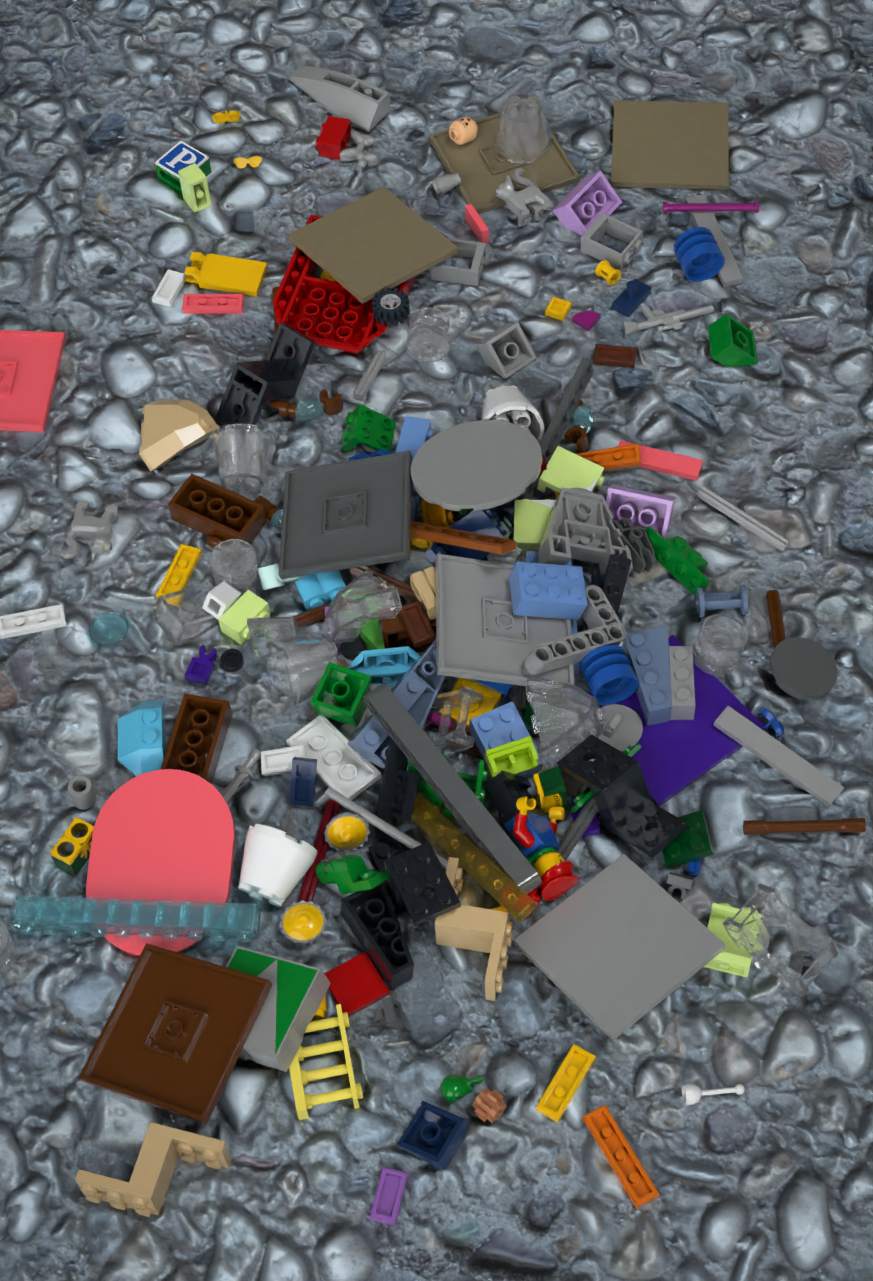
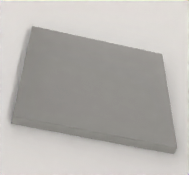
M437 554L435 557L437 675L573 692L575 689L573 664L541 674H533L525 667V660L535 646L572 635L571 619L513 615L509 575L514 567L513 564Z
M625 854L616 859L514 939V945L613 1041L726 949L725 943Z

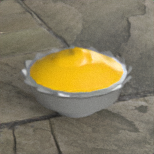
M343 812L334 816L326 825L324 835L325 841L329 843V847L335 848L336 851L348 852L349 850L355 851L358 847H363L364 842L368 841V835L371 832L365 818L351 812Z
M302 900L299 903L293 902L290 907L285 908V912L281 914L279 925L281 926V933L285 935L286 939L291 940L293 943L305 944L321 937L322 932L326 929L327 919L320 905H315L312 901L306 902Z

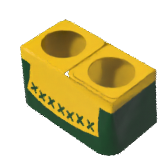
M559 766L533 774L535 794L540 811H543L545 815H549V809L552 807H563L564 810H567L566 789Z
M77 817L74 818L50 851V855L58 869L74 876L73 871L75 875L79 873L90 857L93 825ZM81 829L88 831L81 838L74 837L76 832ZM69 842L74 845V851L70 856H60Z

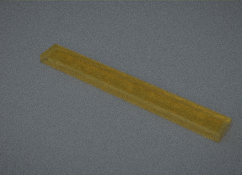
M421 794L415 799L411 819L450 857L459 858V865L511 916L521 923L538 905Z

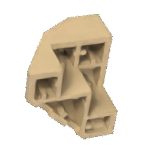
M158 399L143 406L144 422L141 424L140 437H142V445L139 447V455L149 470L153 471L167 464L177 453L205 441L219 427L207 410L188 399Z

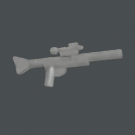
M643 305L641 311L646 316V321L638 323L624 321V337L627 338L639 330L656 326L659 333L672 328L674 330L682 329L685 322H680L681 320L714 313V308L712 305L688 311L681 309L664 313L662 310L651 311L648 305Z

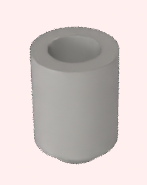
M78 775L69 781L68 791L75 807L82 810L91 808L96 802V794L90 779L86 776Z

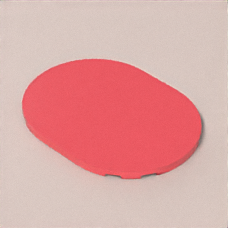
M161 769L136 776L120 786L100 810L92 834L86 881V901L91 919L96 928L111 944L122 951L140 957L147 943L182 953V951L205 939L211 933L219 918L221 919L230 895L235 848V824L225 799L211 783L196 774L182 770Z

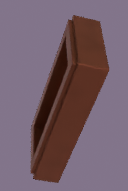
M595 344L593 364L634 368L637 348Z
M420 601L398 608L400 617L415 648L433 642L436 639L435 632Z

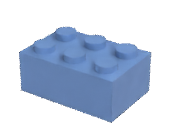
M517 561L509 575L513 615L579 620L587 607L583 570L580 566Z
M513 701L470 719L468 728L483 759L488 749L530 736ZM535 744L534 747L539 758L537 759L538 767L516 775L526 778L542 770L544 761Z

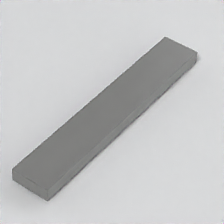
M705 194L686 198L685 204L708 203ZM690 212L696 227L710 229L725 258L724 266L718 273L723 287L743 283V276L713 212Z
M727 706L714 721L715 727L829 808L844 789L842 785L730 706Z

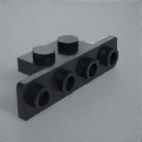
M611 554L605 575H594L590 585L601 588L616 615H618L631 560Z
M389 744L375 815L396 828L397 818L411 821L420 774L407 771L408 758L396 744ZM373 825L372 838L381 840L391 838L390 835Z

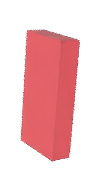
M466 205L465 221L478 240L488 244L489 228L473 205Z

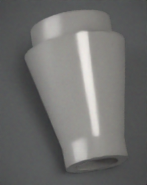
M459 172L436 176V179L432 180L437 195L441 193L443 195L457 185L462 184Z

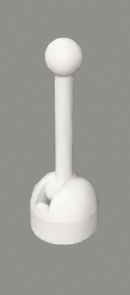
M682 1084L681 1087L682 1100L685 1106L698 1103L701 1096L734 1092L740 1095L745 1091L744 1086L741 1084L731 1088L702 1091L695 1084Z

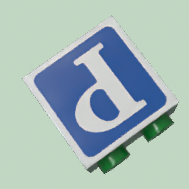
M180 141L155 162L157 177L182 192L178 171L196 163L207 177L211 173L209 157Z

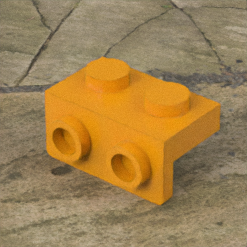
M423 498L420 499L424 524L448 527L454 522L451 510L443 509L441 505L435 503L431 504Z

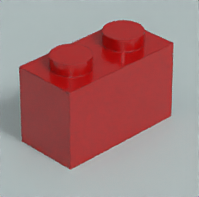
M327 117L326 122L322 124L321 135L316 139L319 157L341 160L339 154L342 150L346 149L351 136L350 119Z

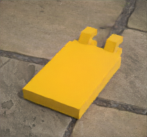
M192 252L190 256L192 261L191 267L186 266L184 273L187 275L186 282L199 284V288L257 297L267 270V262L211 253L204 255L200 252Z

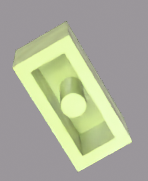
M196 163L179 170L178 174L183 199L193 212L196 213L210 206L211 200L207 178Z
M247 590L218 619L221 632L242 645L254 635L261 625L268 621L270 617L269 604L250 590Z

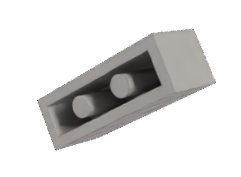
M669 646L672 703L670 720H694L695 688L692 646Z

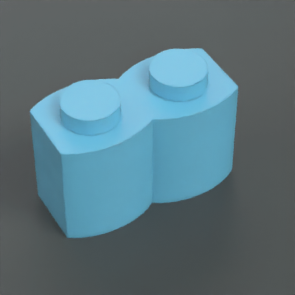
M338 570L307 575L295 582L297 592L306 611L348 595L346 585Z

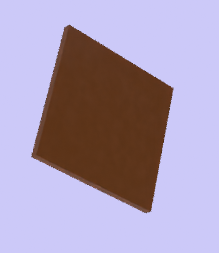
M146 943L78 1079L90 1085L207 1125L273 984L267 979Z

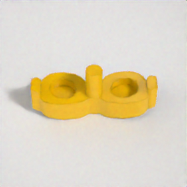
M225 110L224 113L218 112L212 115L213 122L217 124L228 121L236 122L241 119L240 111L237 112L235 110L229 113Z
M252 156L250 158L247 157V159L236 157L233 160L238 168H245L247 163L251 167H258L260 162H262V156Z

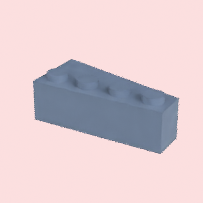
M668 625L626 634L622 648L625 650L630 666L634 669L639 680V687L636 693L647 726L670 721L672 708Z

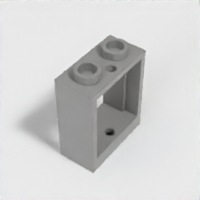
M601 213L582 235L581 252L600 261L608 260L611 266L622 270L626 264L631 262L634 254L642 249L644 244L642 240L643 231ZM607 233L629 244L622 253H619L598 243V241Z
M447 238L458 247V254L454 255L455 257L473 259L471 269L444 266L439 263L428 269V271H431V280L478 286L486 259V243Z

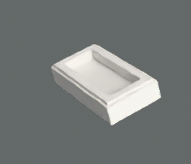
M168 269L152 296V302L171 307L186 281V275Z
M303 744L262 751L261 774L269 776L292 772V759L294 757L307 758V746Z

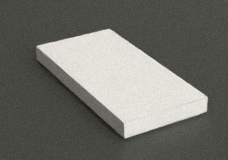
M319 715L286 740L289 747L303 744L307 746V758L317 759L316 775L328 787L333 788L350 800L354 799L382 777L381 772L370 761L364 759L347 744L349 740L325 716Z

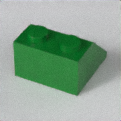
M725 314L708 325V338L711 346L710 354L715 361L720 362L724 366H747L758 363L754 332L729 314Z
M329 662L310 703L317 714L358 727L367 708L363 696L370 691L372 677Z

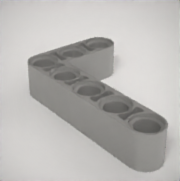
M589 585L585 589L587 607L582 617L589 630L535 646L525 660V667L529 672L541 674L580 662L589 652L605 645L619 646L626 637V631L601 588Z

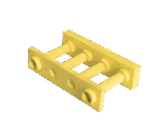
M341 1004L336 1005L337 1017L311 1021L304 1033L340 1026L342 1040L303 1048L300 1045L289 1067L299 1120L308 1119V1109H312L314 1105L353 1098L355 1109L360 1108L358 1099H362L363 1094L361 1084H355L345 1028L350 1027L348 1013H342ZM344 1050L346 1064L311 1071L301 1070L300 1061H304L305 1057ZM344 1074L349 1076L350 1088L315 1095L305 1094L304 1085H307L309 1081Z

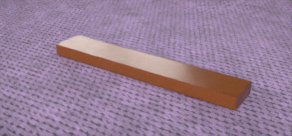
M413 521L410 524V537L501 555L516 549V541Z

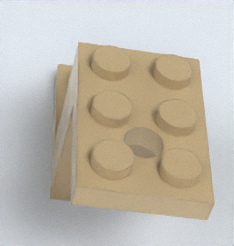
M449 857L446 875L458 896V893L461 894L463 890V868H459V858ZM461 905L457 909L436 917V944L490 953L485 976L486 1000L496 1001L497 992L502 993L504 983L503 971L507 968L508 947H511L513 933H511L512 922H509L508 912Z
M150 1122L129 1182L80 1169L75 1180L88 1201L93 1203L105 1201L109 1202L116 1209L125 1210L128 1207L135 1209L136 1213L149 1217L151 1214L159 1216L179 1156L184 1161L195 1163L196 1160L205 1162L208 1167L220 1169L221 1167L229 1168L232 1158L227 1144L223 1140Z

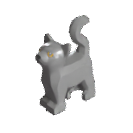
M522 168L516 169L512 177L517 184L526 186V188L515 191L510 176L506 175L505 181L495 190V196L505 201L509 210L518 217L519 227L527 225L526 218L530 215L529 210L534 213L533 219L539 221L543 219L544 210L551 212L554 207L550 199L530 179L520 176L524 173Z
M78 500L74 510L71 529L66 537V543L71 549L61 551L60 555L63 558L71 559L78 554L80 548L79 544L75 541L76 538L90 540L88 546L91 547L92 560H95L98 554L111 551L112 543L109 539L113 534L112 524L119 521L120 512L118 506L108 505L103 515L99 517V510L95 509V512L85 510L89 506L88 501Z

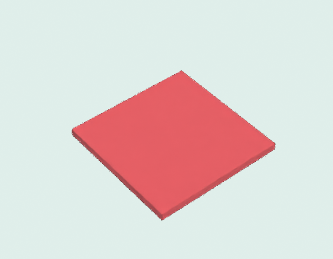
M0 330V430L45 431L66 340L65 332Z

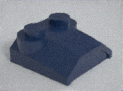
M422 1101L419 1110L396 1145L427 1161L432 1168L443 1169L451 1163L466 1137L468 1123L460 1116Z

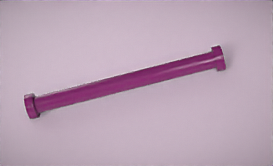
M754 201V203L667 204V202H663V214H667V212L754 211V213H758L759 201Z

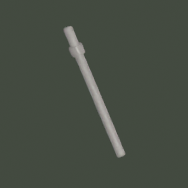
M329 787L326 790L325 795L354 814L365 818L367 822L410 849L422 845L333 788ZM436 853L443 869L446 871L448 860Z

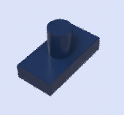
M637 279L628 281L626 289L612 303V309L629 318L651 294L652 287Z
M294 757L292 759L291 805L314 806L317 759Z

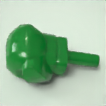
M449 1075L440 1084V1092L443 1098L452 1104L457 1102L459 1097L462 1098L471 1093V1086L484 1081L482 1075L470 1080L465 1075L461 1077L459 1075Z

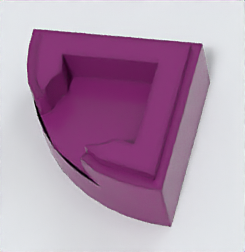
M583 311L574 315L572 322L589 331L600 320L601 314L594 311Z
M432 712L427 716L423 728L431 730L432 727L442 728V731L451 729L453 721L436 712Z

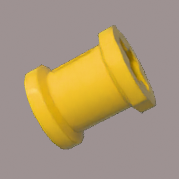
M608 260L601 261L595 269V274L603 277L609 286L615 285L622 275L621 271L614 269Z

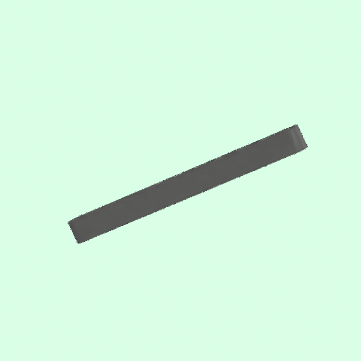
M382 683L364 695L363 700L369 711L517 896L522 898L541 885L542 880L537 871L392 691Z

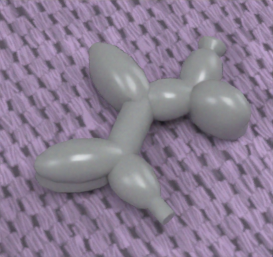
M351 131V140L357 146L356 148L342 150L339 154L340 159L344 162L357 159L356 170L358 172H362V169L366 166L374 167L378 165V156L375 153L365 154L363 150L365 146H372L375 142H379L380 138H364L360 132Z

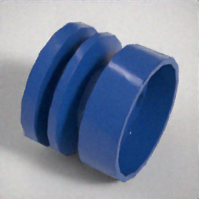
M705 227L689 229L682 233L673 245V251L677 260L681 264L685 276L690 281L702 282L718 274L724 266L725 258L710 229Z
M605 645L589 652L580 663L581 673L588 684L592 698L599 705L607 706L620 703L632 696L639 687V680L634 669L630 666V661L622 646Z

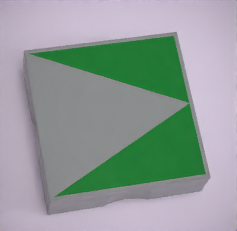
M236 946L226 967L270 980L273 984L239 1056H244L256 1063L287 1072L302 1043L304 1032L316 1014L331 983L320 968Z

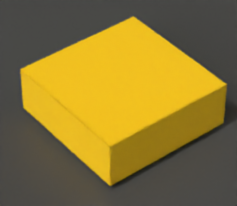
M553 296L545 310V315L564 321L572 307V302Z

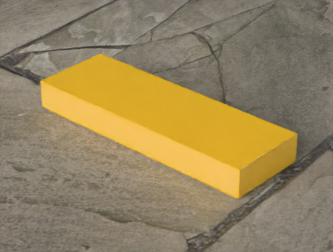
M184 544L180 545L156 594L157 600L178 605L202 555L200 548Z
M573 1044L538 1102L536 1111L558 1123L596 1060V1056Z

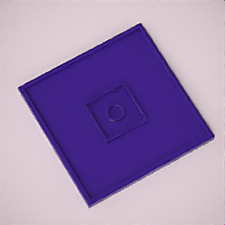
M674 635L668 638L669 646H684ZM694 655V720H670L647 726L636 692L628 699L617 703L634 710L642 721L643 732L638 741L642 747L632 758L639 762L652 802L658 806L663 805L742 747L741 744L714 726V721L727 706H730L756 726L765 730V726ZM591 693L575 702L572 716L586 732L590 716L597 709L603 707V705L597 703L590 706L594 702Z

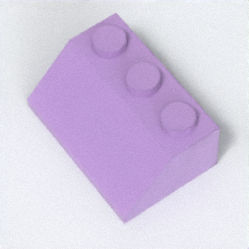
M598 171L587 175L552 211L564 227L582 236L601 213L610 216L622 201L603 173Z
M613 484L608 488L606 503L614 517L612 520L620 522L622 518H629L634 527L640 526L645 530L650 525L666 539L676 498Z

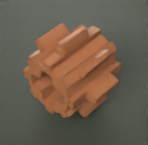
M486 1088L476 1097L472 1104L473 1108H475V1115L483 1122L488 1120L493 1123L498 1120L507 1107L503 1099L504 1096L496 1089L491 1091Z

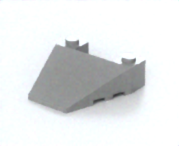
M562 487L538 550L539 563L567 565L571 558L599 563L600 574L605 575L609 557L611 554H615L631 560L628 575L633 570L630 549L628 545L624 546L620 538L622 533L619 528H615L612 522L614 517L603 495Z

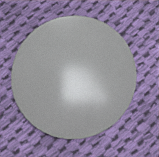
M611 704L597 709L587 722L588 737L592 734L621 752L629 745L631 747L635 746L643 732V725L639 715L624 705Z

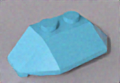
M409 646L362 651L347 668L370 675L372 677L370 688H376L382 683L387 687L395 686L418 660L420 655Z
M165 700L141 702L118 718V761L135 776L161 770L166 754Z

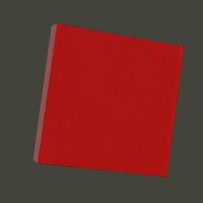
M366 951L324 973L331 983L329 990L337 1004H341L342 1012L348 1013V1017L390 995L389 989Z

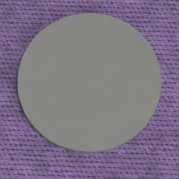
M479 420L452 426L431 437L416 452L410 470L415 490L427 502L441 505L443 509L453 511L471 508L474 511L500 506L523 494L526 491L525 488L534 483L538 478L543 459L541 447L537 439L526 429L504 421Z

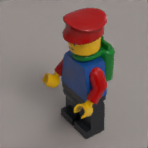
M502 770L485 785L500 813L505 816L502 819L511 834L509 838L539 874L542 880V884L539 885L542 890V898L545 901L555 900L573 888L580 880L579 877L574 875L573 863L565 861L560 853L555 852L559 849V844L555 837L558 828L556 820H564L565 810L563 807L550 808L549 822L544 812L540 811L536 800L531 798L527 790L531 787L528 778Z

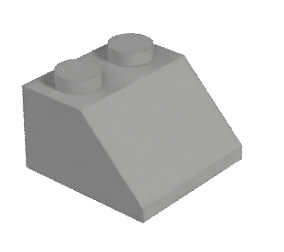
M518 322L505 324L475 344L484 362L503 379L508 378L537 358Z

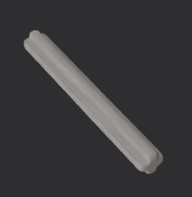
M702 486L698 490L697 496L779 550L785 551L788 548L790 541L707 487Z

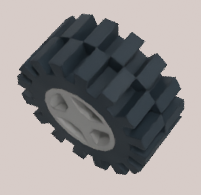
M387 288L386 292L382 289L380 290L381 294L377 292L372 299L373 317L376 318V321L378 323L381 321L383 326L387 323V327H391L393 323L394 326H398V322L403 324L404 319L407 320L408 315H410L407 294H404L402 290L398 292V288H394V291H391V288Z

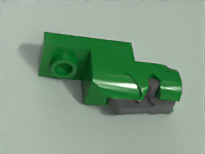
M342 851L323 859L316 866L318 879L324 884H337L341 894L373 889L389 879L385 870H368L361 856H346Z

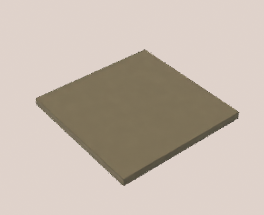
M614 100L611 186L728 190V103Z
M534 102L476 120L475 122L478 126L476 138L463 145L456 144L450 138L449 129L429 135V141L448 174L459 172L462 184L457 185L456 188L466 205H473L478 214L507 205L505 201L495 196V190L505 181L506 175L510 176L515 191L526 188V186L517 184L512 177L513 172L518 168L524 169V173L520 176L530 179L542 193L580 182L578 172Z
M384 186L289 234V240L362 304L373 299L377 292L381 294L380 290L384 289L386 292L387 288H393L458 254V247Z

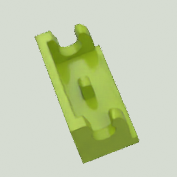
M531 736L488 749L484 756L492 779L502 770L516 775L538 767L537 759L539 758Z

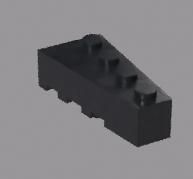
M385 881L373 889L354 892L341 899V916L389 988L392 990L413 978L414 963L405 937L402 935L400 923L395 915Z

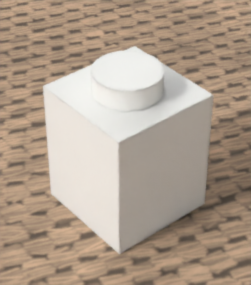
M223 581L208 592L202 608L216 619H219L240 598L241 593Z

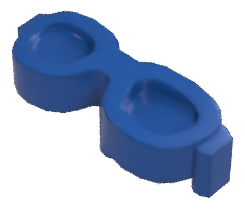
M762 707L757 713L763 714L769 720L764 725L765 730L772 725L778 739L784 734V727L771 711Z

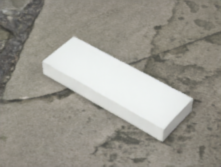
M60 604L0 616V639L67 626L64 605Z

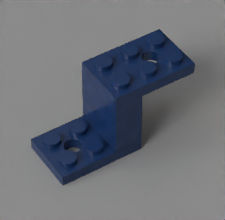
M501 506L474 511L472 508L446 528L508 539L514 527V518L508 511H504ZM431 541L424 555L435 567V557L437 554L482 560L490 552Z

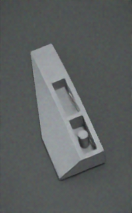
M299 66L289 76L290 81L338 118L350 119V124L367 132H370L391 110L389 92L350 75L324 68Z

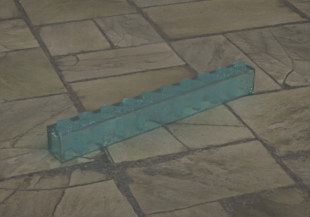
M16 896L12 925L23 934H34L35 931H43L47 935H58V932H67L71 936H82V933H91L95 937L115 934L116 937L120 938L139 935L140 938L153 939L154 935L169 940H177L178 936H184L194 941H200L202 937H211L212 940L224 942L227 938H236L238 942H251V939L259 938L261 909L257 904Z

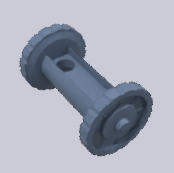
M740 585L739 592L704 594L702 587H698L696 589L698 617H704L705 610L740 608L742 614H747L748 594L746 585Z

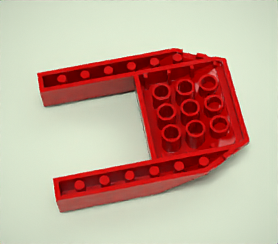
M310 215L306 225L322 217ZM296 247L273 299L277 328L279 323L285 322L314 340L316 346L356 354L360 353L389 328L387 323L383 326L381 321L378 323L376 318L373 317L372 299L362 304L338 282L314 278L318 264ZM416 276L391 288V291H394V288H398V292L402 290L404 294L409 296Z

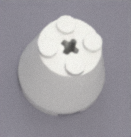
M500 386L486 392L481 420H497L516 424L529 431L537 441L542 440L544 435L542 417L517 386Z
M255 824L254 827L250 826L246 834L238 888L249 893L248 896L255 900L262 901L263 898L269 899V903L282 907L285 900L315 861L318 852L307 842L300 840L298 843V840L286 835V832L261 824Z

